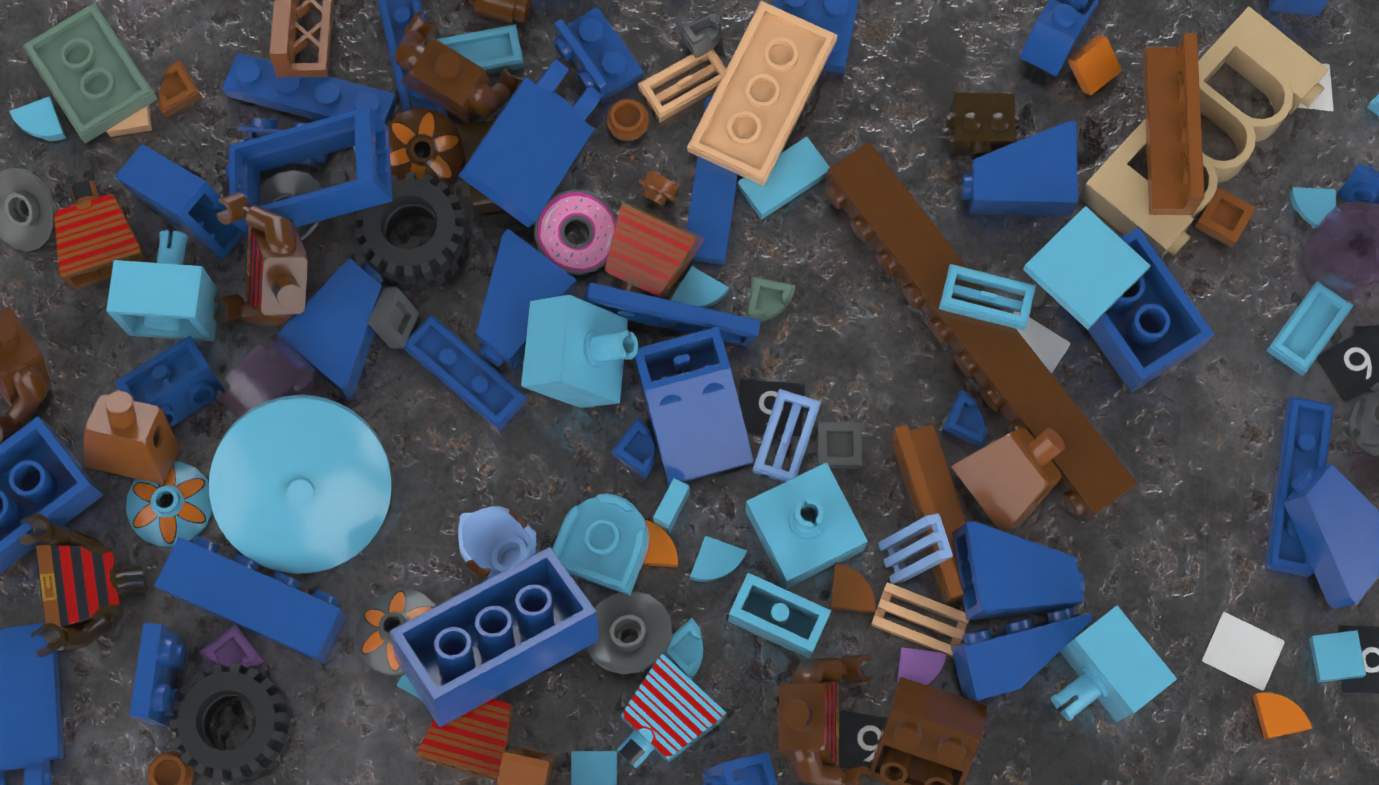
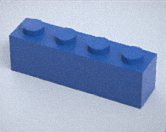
M195 536L193 542L178 537L154 585L156 588L172 597L325 664L348 616L341 608L337 607L340 602L338 598L318 589L311 596L297 589L300 584L299 581L275 571L272 578L259 573L257 570L260 565L242 555L235 554L232 560L217 554L220 548L218 545L201 537Z

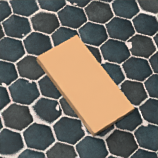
M761 1L687 146L688 152L765 186L837 41L838 35Z

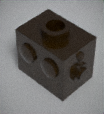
M955 92L949 116H946V128H949L951 156H970L974 160L1017 142L1016 129H1019V116H1016L1015 93Z

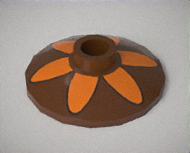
M414 108L398 114L387 125L389 127L391 176L396 174L398 180L405 179V172H415L417 180H422L423 175L427 174L433 176L436 185L441 181L447 185L457 176L463 162L464 149L458 128L447 116L432 109ZM419 142L427 143L430 147L429 156L426 158L417 157L414 153V146Z

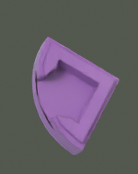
M236 624L199 652L202 657L213 665L223 664L226 667H231V663L242 664L247 668H254L264 662L263 658Z
M901 647L896 687L900 677L929 685L941 671L946 653Z

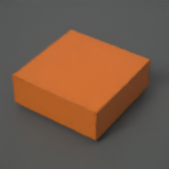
M1099 34L1067 58L1082 92L1088 95L1094 94L1122 72V68L1108 38Z

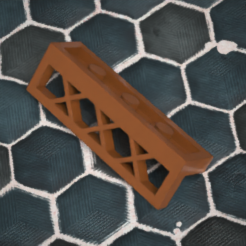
M274 0L269 54L276 76L328 77L334 0H302L303 3L301 5L300 0ZM314 10L321 17V22L307 32L298 22L305 14ZM308 45L312 46L319 53L318 63H295L296 54Z
M1184 33L1177 47H1146L1143 52L1149 215H1193L1204 199L1197 33Z
M908 424L896 427L890 442L916 521L925 516L939 513L953 557L932 567L943 603L950 605L963 601L964 593L960 584L952 532L965 524L966 520L934 424L911 431ZM932 528L921 534L922 538L933 533ZM937 543L926 549L928 555L939 550Z

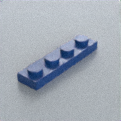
M238 52L222 87L227 97L317 121L370 106L387 125L398 102L394 93L329 76L277 77L272 61Z

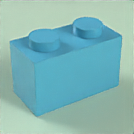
M747 573L730 610L728 622L810 659L831 610Z

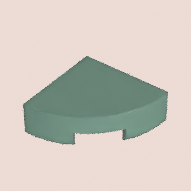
M753 277L745 317L761 320L762 322L777 316L789 305L796 285Z

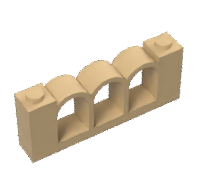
M1249 6L1198 61L1200 111L1228 134L1235 144L1237 154L1234 159L1220 161L1214 160L1202 152L1204 199L1193 215H1149L1148 181L1130 167L1147 148L1146 119L1086 182L1079 196L1082 201L1123 235L1139 227L1160 258L1167 252L1175 256L1186 244L1191 236L1185 231L1209 204L1217 190V183L1228 181L1239 173L1253 152L1255 142L1265 140L1274 134L1288 113L1291 115L1301 103L1308 108L1325 89L1319 82L1328 69ZM1224 63H1227L1268 97L1274 109L1273 116L1266 119L1251 118L1210 87L1207 82Z

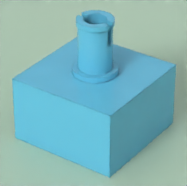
M169 230L161 231L157 263L113 261L106 311L129 336L184 339L191 335L193 340L214 342L217 324L214 316L218 315L219 302H214V299L220 297L221 292L202 266L183 265L186 242H188L186 234L173 231V237H169Z
M572 295L530 301L521 387L579 408L619 404L624 359L634 358L638 351L636 336L627 330L628 319Z
M827 462L746 501L745 512L785 590L834 566L835 563H841L863 552L868 541Z
M1117 605L1060 651L1079 677L1058 694L1053 695L1051 701L1057 709L1073 698L1074 701L1060 712L1066 720L1071 721L1075 715L1098 699L1117 723L1137 712L1176 681L1177 678Z

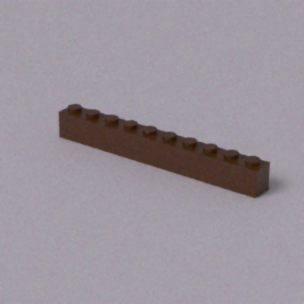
M867 142L829 168L825 181L827 187L824 188L828 199L837 209L843 207L852 219L850 224L855 234L861 241L866 242L868 240L878 252L876 258L882 269L888 275L895 274L904 286L902 287V292L907 301L915 309L920 307L930 319L928 325L934 336L942 343L947 341L955 351L956 355L954 358L961 371L968 377L973 375L983 387L981 394L986 403L994 411L1000 410L1010 422L1008 424L1010 433L1024 427L1035 439L1047 428H1050L1062 438L1065 449L1051 461L1061 472L1062 477L1057 484L1064 492L1062 498L1068 509L1075 516L1079 517L1082 515L1089 522L1129 493L1137 484L1135 479L1017 329L939 309L950 264L964 268L968 267L871 143ZM958 279L955 280V285L987 292L982 285ZM953 295L951 296V298H953V299H957V300H961V301H965V302H969V303H973V304H977V305H981V306H985V307H989V308L1001 310V309H1000L999 307H997V306H993V305H989V304H985V303H981V302H977V301H973V300H969V299H965V298H961V297H957V296H953Z

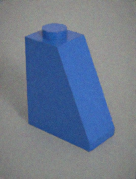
M1067 121L974 159L969 174H963L961 180L962 200H968L969 214L1071 217L1078 203L1076 121Z
M143 144L115 176L140 202L221 260H224L245 234L232 223L225 225L218 220L217 213L225 211L226 206L218 202V199H221V197L206 181Z
M509 229L502 235L476 335L480 346H482L479 352L489 362L497 367L504 363L514 371L525 355L530 301L564 295L575 297L578 293V288L574 277Z
M350 258L305 304L304 313L296 314L278 333V336L288 349L347 400L355 394L375 335V331L367 322L383 290L381 283L384 281L382 276L369 264L364 263L360 267Z
M1332 464L1315 470L1311 467L1307 468L1292 482L1291 486L1294 490L1284 501L1285 507L1327 603L1333 609L1355 605L1379 577V510Z
M976 521L966 522L952 532L960 584L964 593L963 602L966 620L1047 613L1063 608L1075 607L1084 602L1085 580L1082 572L1077 568L1076 557Z

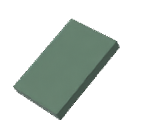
M95 3L22 45L84 143L89 142L158 100Z

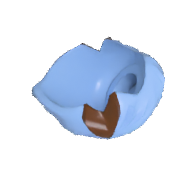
M491 506L473 513H462L459 517L458 538L460 554L466 562L467 569L478 578L483 579L486 577L490 579L537 553L535 549L537 545L535 530L531 529L528 521L518 515L513 509Z

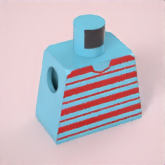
M662 654L621 715L622 720L634 731L616 751L635 769L653 750L669 763L719 725L726 718V712Z

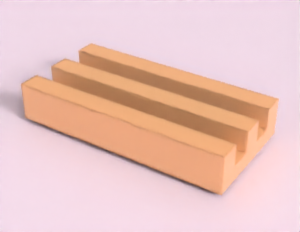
M714 49L696 59L691 54L640 82L638 90L642 96H645L650 109H653L655 117L661 123L706 98V96L715 93L726 68ZM707 60L711 62L707 67L681 79L662 92L654 94L653 90ZM718 73L716 77L708 80L707 82L699 85L698 87L690 90L689 92L681 95L680 97L672 100L671 102L663 106L661 105L669 99L677 96L678 94L686 91L687 89L695 86L696 84Z
M887 582L870 626L933 651L946 653V656L953 658L951 646L961 643L969 620H966V614L963 611ZM894 597L958 622L956 628L891 603L889 602L890 598ZM885 612L891 613L952 637L951 642L947 644L883 619Z

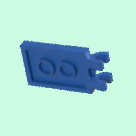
M556 59L547 70L545 69L536 83L526 77L519 84L458 175L528 228L536 221L592 134L594 128L587 124L585 119L603 96L589 85L583 94L579 95L571 105L554 92L569 70Z
M45 623L0 629V785H7L5 771L24 768V785H53L50 760L64 758L58 650L46 657H39L36 651L47 646V642L41 636L31 637V633L45 625Z

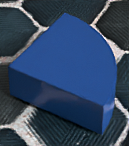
M960 390L941 432L982 449L987 436V427L983 414L975 399Z
M637 418L611 453L645 480L648 479L654 467L655 445L649 428L640 418Z

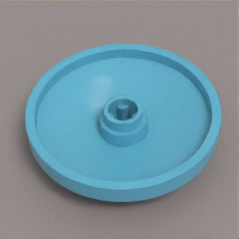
M291 395L275 398L257 405L242 415L228 429L213 457L209 476V497L219 528L229 542L244 556L261 566L276 571L296 574L313 573L343 564L357 555L371 542L383 524L391 498V472L387 454L380 439L370 425L357 413L330 399L310 395Z

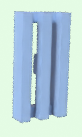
M779 389L752 473L760 476L763 474L769 476V479L785 482L798 476L821 404L820 401ZM786 401L793 403L772 467L766 465L765 461L784 402ZM802 406L809 408V412L790 471L788 472L781 468Z
M939 513L925 516L878 542L880 551L888 550L889 557L883 559L885 567H893L895 571L894 574L889 576L891 584L905 582L953 557ZM932 528L933 533L902 550L900 549L901 544ZM937 543L938 551L906 567L904 560Z

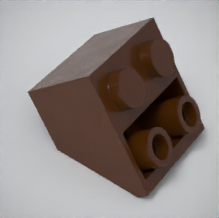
M900 677L870 765L871 775L867 777L889 785H963L982 738L987 705Z

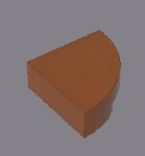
M180 59L167 68L158 93V104L165 118L202 98Z
M835 563L830 609L874 614L876 608L875 598L865 578L851 567Z

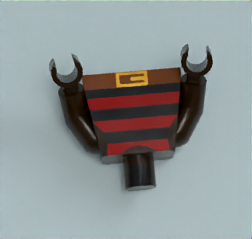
M33 514L20 520L21 523H27L33 528V534H25L19 537L20 543L31 545L40 541L43 544L36 546V559L45 625L31 633V637L41 636L47 642V646L36 651L39 657H46L56 650L88 647L112 627L114 619L119 617V595L145 592L142 566L115 569L112 548L104 547L100 540L73 528L50 523L41 514Z

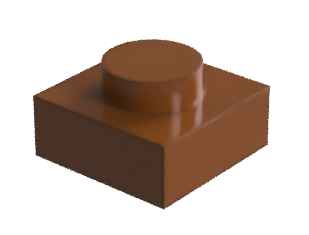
M1218 187L1194 227L1233 248L1256 207Z

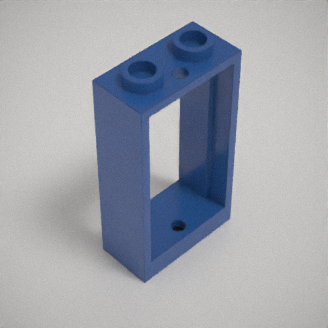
M368 106L230 145L229 164L226 166L229 194L242 193L248 199L250 208L256 205L281 215L289 220H293L296 227L392 202L389 127ZM355 146L357 180L260 206V172ZM245 219L232 223L248 236L249 226L246 225Z

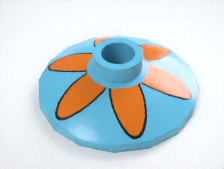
M181 461L174 462L165 485L135 479L127 494L126 514L131 528L144 541L158 547H174L178 537L189 542L193 541L195 536H199L207 528L213 515L209 497V480L197 468ZM166 494H172L174 498L172 505L168 508H161L159 504L161 497Z

